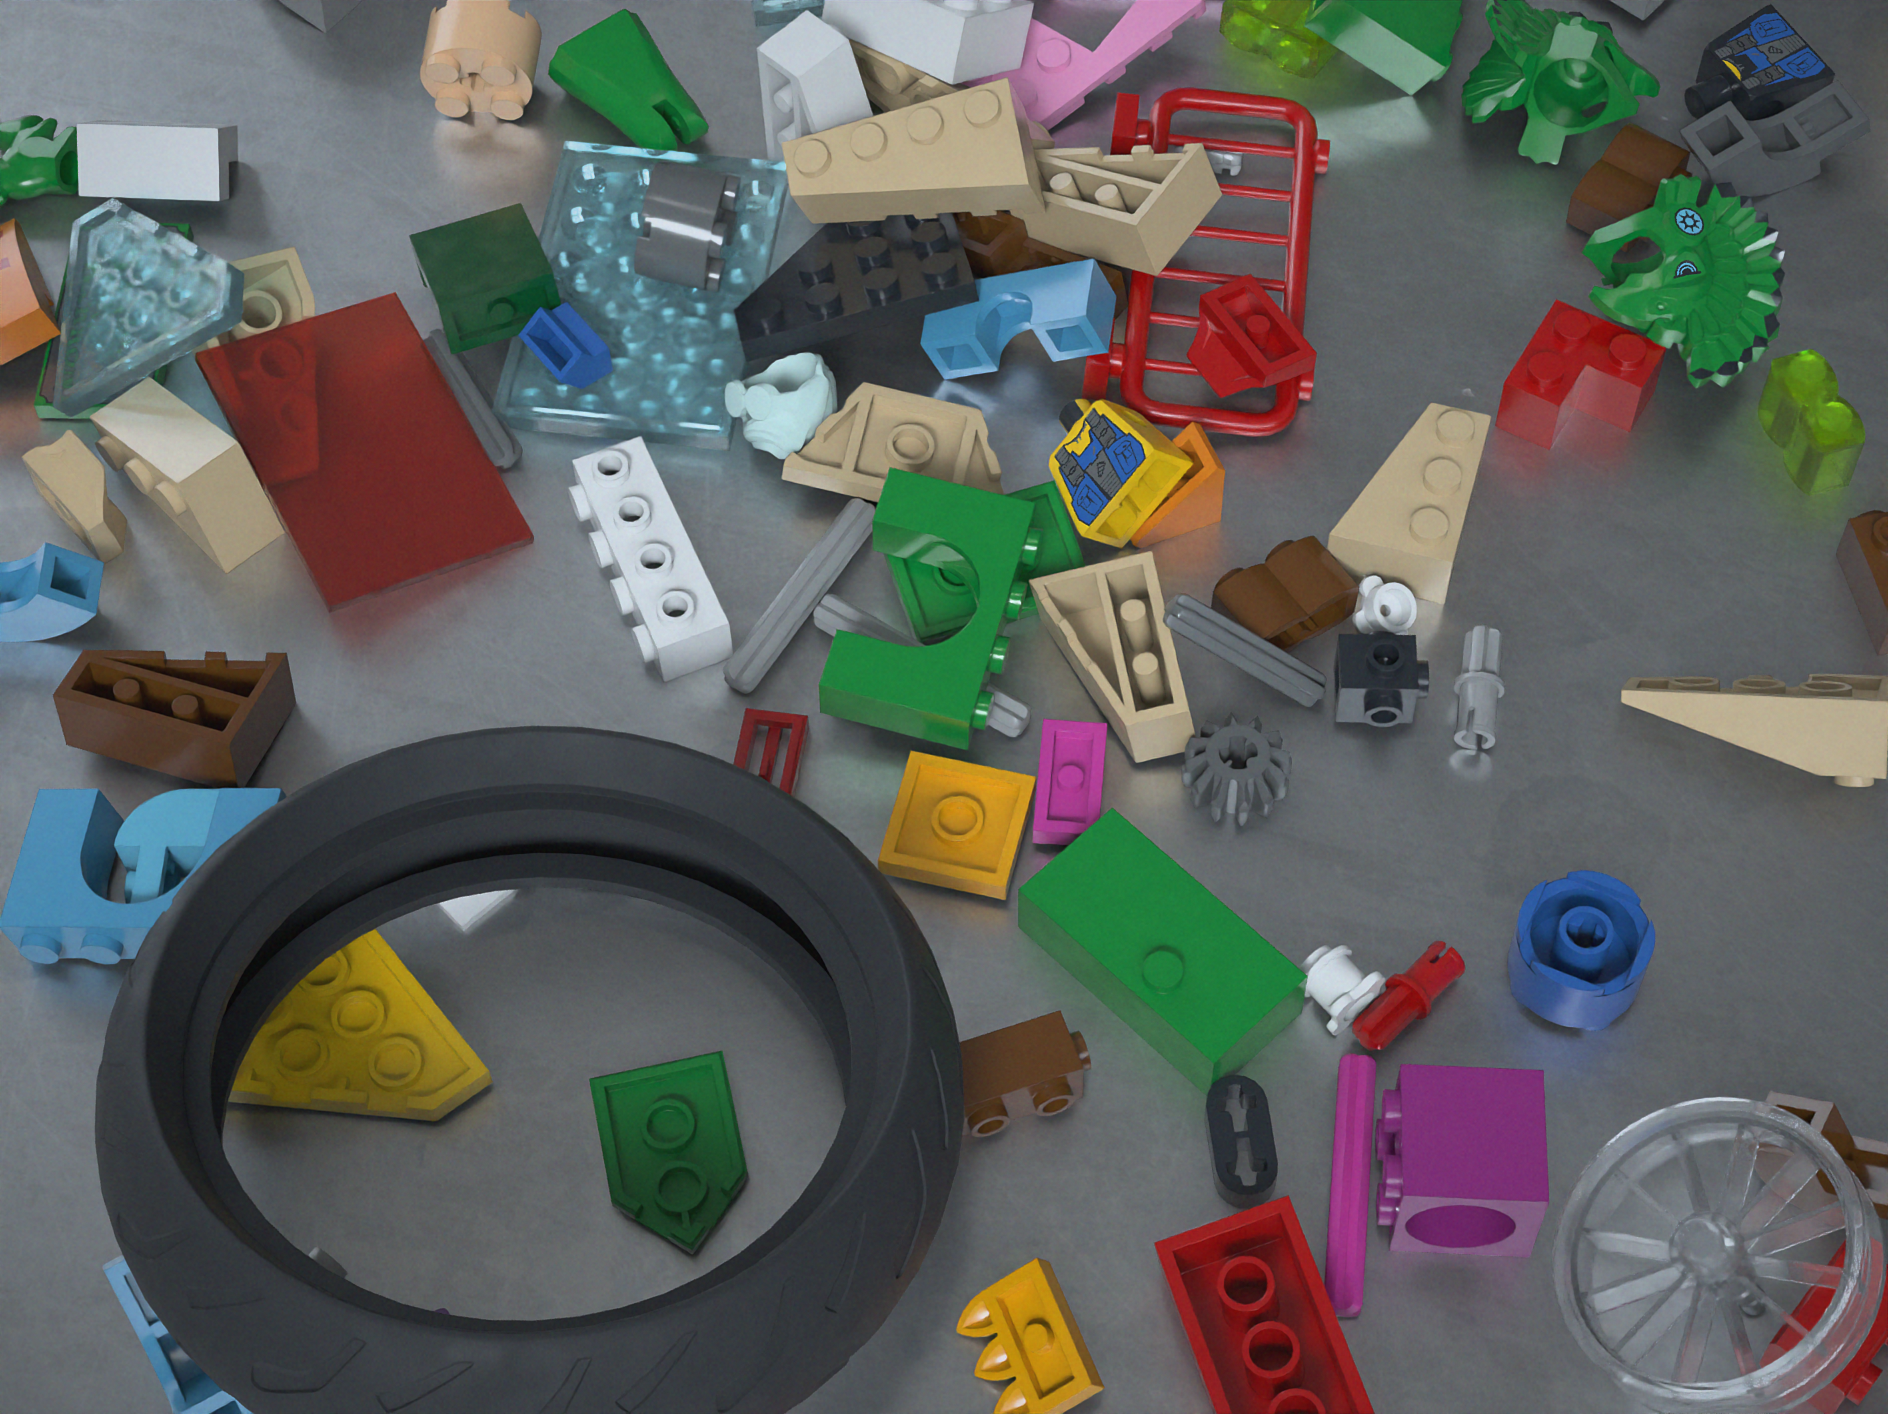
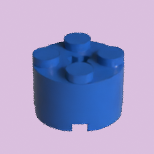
M1588 870L1568 872L1566 878L1549 883L1545 880L1536 885L1526 896L1521 906L1508 951L1507 967L1511 981L1510 989L1514 998L1550 1022L1567 1027L1584 1028L1590 1031L1603 1030L1614 1019L1623 1014L1636 999L1655 947V929L1652 919L1649 923L1646 914L1640 907L1641 899L1633 889L1614 877Z

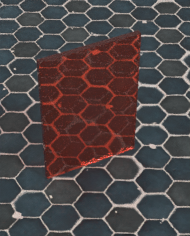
M396 292L195 353V361L329 613L533 543L534 535L494 464L489 459L477 434Z

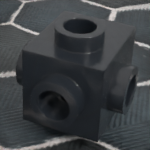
M1388 631L1338 635L1333 667L1335 722H1363L1377 727H1389L1398 723H1412L1417 698L1427 699L1429 692L1428 660H1417L1416 635H1396Z

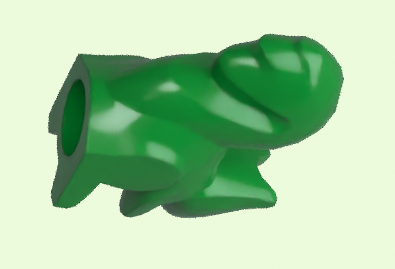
M27 115L0 123V150L6 152L3 158H0V206L4 205L8 199L21 200L34 198L42 194L74 195L79 188L77 127L69 126L58 136L54 137L58 124L54 118L44 120L37 115Z

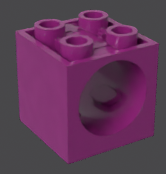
M1401 1064L1395 1090H1383L1382 1119H1377L1375 1129V1158L1377 1161H1383L1382 1183H1378L1376 1192V1223L1381 1226H1389V1251L1530 1258L1549 1205L1544 1070Z

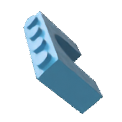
M220 788L203 852L190 874L175 888L157 898L140 903L122 904L108 901L107 885L116 855L114 843L118 831L124 822L123 818L99 789H39L0 917V930L19 949V953L23 957L38 963L51 964L57 962L59 958H86L100 964H115L120 959H135L147 933L163 911L166 912L172 905V899L186 880L218 847L261 813L287 796L282 788Z

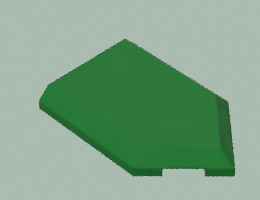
M723 1051L589 1078L612 1206L691 1254L695 1253L749 1177Z

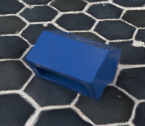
M568 302L553 310L539 307L518 335L561 383L584 389L613 371L609 347Z

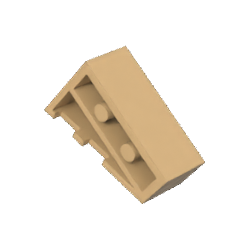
M1202 143L1185 144L1182 150L1183 153L1154 154L1151 145L1133 146L1132 155L1103 156L1100 147L1033 149L1046 213L1025 214L1022 209L1010 210L1012 216L1024 220L1029 238L1068 252L1158 276L1220 199L1222 192Z
M147 377L90 416L101 439L95 442V446L105 462L115 472L122 469L143 494H147L226 574L285 533L239 442L152 378Z
M1432 402L1429 404L1329 534L1327 551L1356 584L1360 585L1363 579L1374 575L1380 577L1384 584L1395 582L1404 585L1412 592L1414 598L1445 604L1483 460L1491 421L1490 415Z
M1152 551L1029 580L1041 621L1134 761L1139 763L1185 752V746L1189 742L1190 737H1196L1171 629L1163 623L1165 603Z

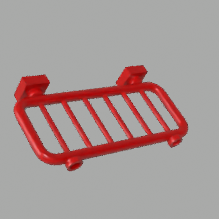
M1185 87L1163 93L1154 101L1149 118L1140 119L1138 118L1140 95L1117 92L1110 155H1132L1133 146L1151 145L1154 154L1168 153V145L1184 147L1185 144L1202 143L1204 149L1293 159L1291 191L1218 183L1222 195L1290 203L1287 235L1198 225L1190 236L1286 247L1284 280L1254 278L1264 290L1283 292L1282 311L1298 331L1304 335L1315 173L1326 174L1330 153V140L1318 139L1316 120L1308 109L1296 101L1282 97ZM1181 110H1193L1284 121L1295 129L1294 148L1170 134L1171 117L1174 113ZM1164 267L1158 276L1132 269L1124 344L1113 342L1115 318H1113L1108 353L1086 356L1082 399L1105 400L1108 378L1120 379L1121 400L1125 407L1138 412L1153 425L1185 429L1191 422H1195L1201 425L1203 431L1250 437L1270 436L1283 431L1294 420L1299 400H1311L1315 368L1274 384L1276 385L1274 406L1271 410L1264 413L1165 403L1150 399L1143 390L1145 370L1201 376L1192 363L1146 358L1150 323L1198 329L1200 324L1199 317L1151 312L1155 278L1225 285L1243 276Z

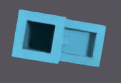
M179 789L165 792L145 801L126 818L118 831L114 847L127 871L124 887L126 904L140 903L157 898L180 884L181 877H187L203 852L219 789Z

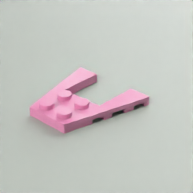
M1137 0L1094 52L1031 18L1019 69L961 83L972 88L1008 77L1025 107L1027 118L1040 123L1048 131L1085 104L1084 96L1100 84L1105 82L1110 85L1125 74V66L1144 51L1150 49L1154 52L1173 38L1172 30L1192 16L1197 20L1206 12L1205 0Z

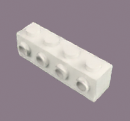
M639 436L572 460L577 485L568 487V492L574 511L580 522L590 519L595 532L589 533V540L600 568L611 565L616 578L610 580L611 590L620 613L626 615L632 612L638 626L631 628V632L643 663L654 660L663 682H667L730 659L733 655L729 622L642 437Z

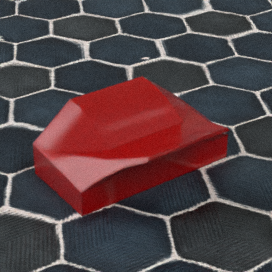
M1251 273L1200 295V324L1194 341L1186 355L1219 398L1251 387L1265 388L1315 368L1317 352Z

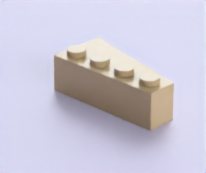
M1008 77L782 143L790 195L812 224L885 220L887 215L913 214L916 219L938 218V213L971 212L973 216L997 215V210L1022 209L1025 214L1046 213L1025 107Z

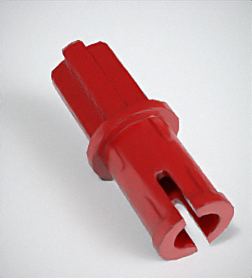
M1436 940L1428 946V949L1403 974L1395 973L1391 975L1385 983L1386 991L1353 1022L1352 1033L1360 1040L1361 1046L1368 1051L1375 1049L1383 1050L1414 1019L1422 1020L1431 1013V1003L1455 979L1464 974L1466 968L1461 955L1451 946L1440 958L1439 954L1446 948V943Z

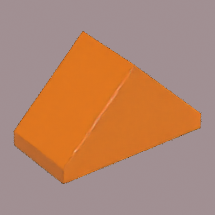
M1191 422L1172 440L1179 449L1190 457L1194 464L1130 538L1133 546L1144 548L1221 521L1225 469L1200 424Z

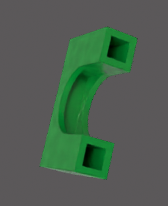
M1311 0L1304 27L1412 96L1430 80L1433 82L1438 81L1448 70L1453 59V53L1450 52L1453 36L1463 19V14L1460 12L1462 0Z
M889 467L872 519L873 551L937 566L949 571L958 577L971 591L976 601L977 609L970 622L959 633L948 640L929 646H904L837 629L819 682L820 713L968 750L974 729L985 731L990 719L995 693L988 692L986 689L991 673L1002 675L1005 669L1011 645V638L1003 636L1007 619L1019 620L1023 609L1028 585L1025 582L1019 581L1024 564L1035 566L1041 548L1044 530L1034 527L1036 503Z

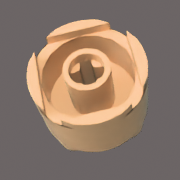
M447 0L445 7L438 10L436 6L432 10L420 68V79L424 88L436 99L435 107L439 112L450 117H461L466 115L468 111L492 112L495 116L505 120H515L523 115L524 106L532 96L542 39L541 28L537 20L525 10L523 18L509 10L511 2L509 0Z

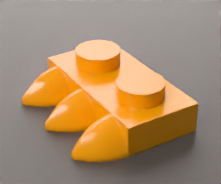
M1036 1257L979 1292L963 1310L956 1327L957 1333L969 1337H985L995 1333L998 1335L981 1353L974 1370L975 1376L992 1381L1016 1377V1380L1000 1396L993 1414H1062L1105 1388L1049 1261Z

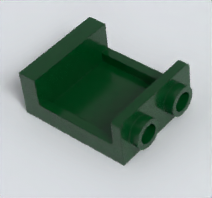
M521 203L409 235L424 287L429 289L438 311L451 355L517 336L539 307L553 310L561 305L554 272Z

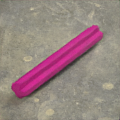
M1352 1053L1343 1055L1338 1067L1324 1286L1336 1316L1348 1318L1358 1316L1363 1305L1377 1065L1371 1056Z

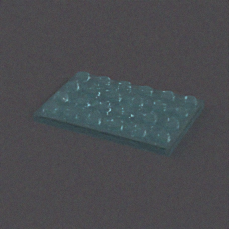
M565 141L538 240L554 272L561 305L568 302L609 347L613 371L584 389L561 383L518 335L514 336L510 342L492 409V414L495 415L497 420L507 422L509 427L514 429L619 440H631L641 436L643 441L648 443L730 451L737 417L731 416L727 410L725 388L731 381L738 379L742 382L745 380L749 367V362H746L741 345L734 309L768 279L789 186L785 162ZM660 160L673 161L741 177L738 200L734 210L738 212V222L732 246H724L721 258H725V269L718 293L654 280L635 274L634 260L637 236H643L645 217L641 216L653 169L657 162L660 163Z

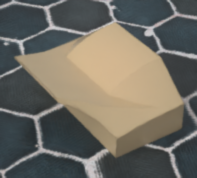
M67 430L60 439L51 445L36 446L22 455V459L37 492L97 560L104 562L105 565L124 552L127 519L107 496L105 466L72 430Z

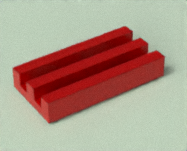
M745 708L733 765L749 771L758 726H768L758 776L772 784L783 728L792 729L779 789L795 798L809 731L808 715Z

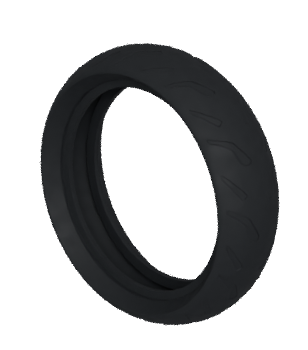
M520 726L462 732L438 736L386 750L346 765L303 786L261 813L218 847L186 880L172 899V905L166 912L163 911L147 933L134 962L129 966L109 1018L102 1061L96 1080L95 1148L101 1193L116 1241L149 1306L183 1351L224 1392L234 1397L253 1414H784L810 1397L847 1365L850 1357L864 1346L883 1325L922 1265L940 1227L959 1163L964 1125L962 1052L954 1011L932 949L911 911L884 875L849 838L803 802L763 778L720 758L676 743L632 733L567 726ZM569 888L612 892L651 901L686 913L719 929L743 944L771 966L798 994L817 1021L832 1051L842 1081L846 1105L836 1138L820 1169L798 1200L781 1218L739 1254L705 1275L671 1291L621 1308L576 1317L534 1321L486 1320L442 1314L402 1304L373 1293L327 1270L290 1243L263 1216L243 1190L223 1150V1129L227 1105L238 1069L253 1039L273 1010L288 993L325 959L356 938L393 919L455 898L504 890Z

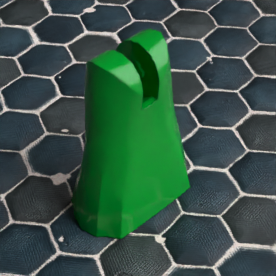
M622 9L559 45L549 63L548 75L553 82L571 96L608 119L641 150L659 162L677 151L675 136L682 143L689 145L708 133L709 125L701 110L668 66L637 13H631L627 9Z

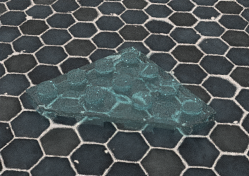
M114 198L109 199L73 221L53 407L72 418L91 406L102 403L109 396L137 380L146 378L150 373L176 358L187 355L192 349L222 332L231 330L242 319L245 274L227 261L212 255L195 243L177 233L171 232L161 224L132 210Z

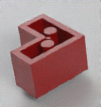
M1556 299L1504 382L1495 427L1548 450L1553 446L1575 409L1631 432L1655 392L1667 348L1656 344L1651 339Z

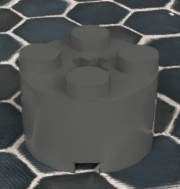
M660 160V163L657 162L649 181L641 216L645 217L643 236H637L634 260L635 274L654 280L718 293L725 269V258H721L724 246H732L738 222V212L734 210L738 200L741 177L673 161Z

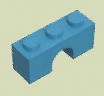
M1095 259L1074 261L1061 265L977 279L974 281L979 301L925 315L920 342L944 380L998 371L1001 353L1006 344L1017 334L1029 329H1033L1053 362L1108 353L1116 295Z

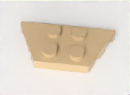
M863 382L846 399L845 406L841 411L830 414L816 428L815 437L798 454L792 451L785 458L782 472V480L875 502L879 501L889 467L1004 495L1000 483L1002 471L996 453L988 445L989 432L980 409Z

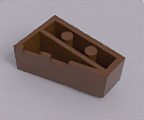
M83 650L53 694L66 745L219 789L245 787L296 704L287 653L266 652L265 661L228 660L226 652L206 651L204 660L167 659L165 651Z

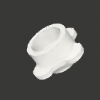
M1373 575L1363 579L1359 586L1362 594L1360 609L1354 613L1352 618L1355 630L1359 634L1388 631L1396 635H1408L1407 629L1412 626L1417 615V605L1412 592L1400 583L1391 582L1384 584L1378 576ZM1382 605L1386 610V617L1383 616L1380 612V607Z

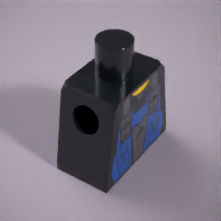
M1770 4L1726 31L1705 47L1696 78V85L1687 88L1685 91V104L1690 114L1696 119L1731 101L1745 120H1762L1785 111L1833 83L1835 73Z

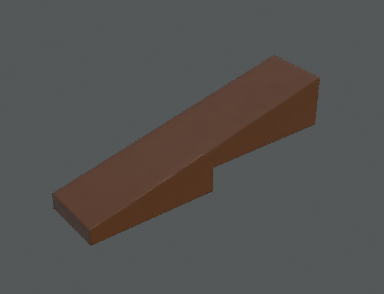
M997 210V215L973 216L971 212H952L971 272L982 279L1074 261L1089 260L1029 238L1024 220ZM1097 263L1116 295L1113 317L1116 320L1128 307L1122 273L1119 270Z

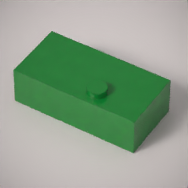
M1113 807L1018 889V927L1206 1096L1215 1082L1223 1077L1238 1073L1302 1013L1308 976Z

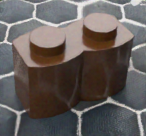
M1631 122L1627 123L1612 140L1601 159L1588 170L1574 190L1570 199L1566 222L1593 235L1595 230L1653 207L1660 181L1663 178L1673 179L1680 174L1687 178L1692 177V173L1686 170L1691 152ZM1637 237L1625 243L1620 250L1627 253L1635 246L1639 239L1648 242L1650 238Z
M1308 536L1295 542L1293 540H1286L1278 544L1267 555L1265 563L1253 565L1246 569L1239 567L1227 572L1215 585L1211 608L1289 653L1304 640L1320 636L1355 612L1359 586L1315 536Z

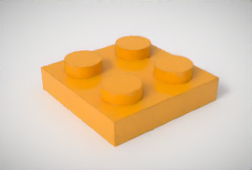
M910 751L878 857V870L885 875L1006 900L1036 792V777Z

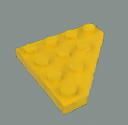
M373 929L325 959L304 977L278 1004L253 1039L238 1069L228 1102L438 1121L493 1081L488 1068L379 932Z

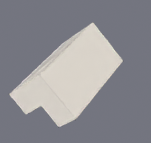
M115 120L77 123L79 196L204 201L229 199V162L238 161V125Z

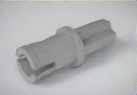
M1485 624L1475 625L1473 630L1465 634L1462 674L1457 676L1454 681V691L1459 696L1454 741L1464 748L1477 750L1478 734L1482 735L1481 746L1483 749L1490 748L1496 743L1498 699L1505 693V682L1500 678L1503 635L1499 629L1489 628Z

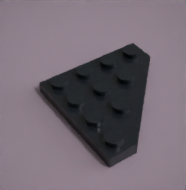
M952 212L938 213V218L916 219L913 214L887 215L885 220L826 223L736 307L734 314L746 362L978 302L979 298Z

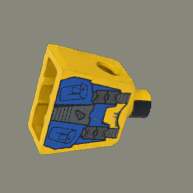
M1076 399L1068 403L1060 412L1059 422L1068 435L1050 455L1048 466L1081 536L1122 549L1194 463L1189 456L1138 412L1104 399L1097 400L1093 404L1086 399Z

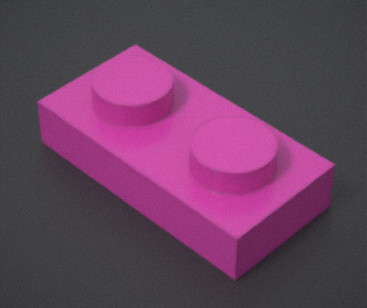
M1043 719L1033 824V843L1068 846L1100 818L1107 723Z

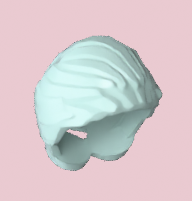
M801 352L776 360L765 371L750 376L742 382L738 379L729 382L725 388V404L731 416L742 418L744 438L748 442H752L753 448L769 451L778 459H785L792 451L797 454L802 446L809 443L815 437L816 428L830 414L837 413L838 394L833 373L829 370L828 366L824 365L821 355L812 352Z

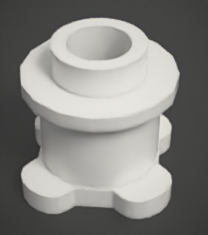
M1324 945L1315 950L1299 968L1308 976L1305 997L1312 996L1332 1017L1326 1028L1333 1035H1337L1346 1029L1351 1022L1358 1018L1382 995L1380 987L1386 980L1379 971H1374L1367 976L1350 959L1352 951L1347 945L1338 946L1333 950L1328 945Z

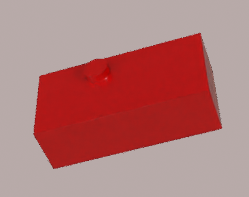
M1289 1195L1154 1242L1163 1278L1213 1414H1375Z

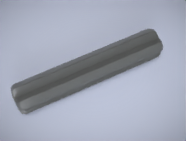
M435 329L430 331L429 337L420 343L421 353L492 466H500L503 470L512 467L514 461L522 457L523 449L463 352L451 355L442 330Z
M1178 593L1172 601H1168L1166 604L1163 623L1174 632L1303 706L1312 707L1318 699H1322L1324 696L1327 678L1322 672L1186 593Z

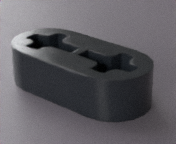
M1240 1075L1223 1077L1211 1086L1205 1105L1204 1121L1214 1184L1219 1196L1226 1203L1236 1208L1251 1209L1264 1204L1270 1199L1275 1190L1278 1174V1160L1268 1100L1263 1088L1256 1081ZM1239 1099L1241 1108L1246 1109L1244 1131L1234 1132L1232 1115L1229 1111H1225L1227 1100ZM1247 1151L1249 1166L1252 1172H1257L1254 1185H1243L1240 1175L1234 1174L1238 1152Z

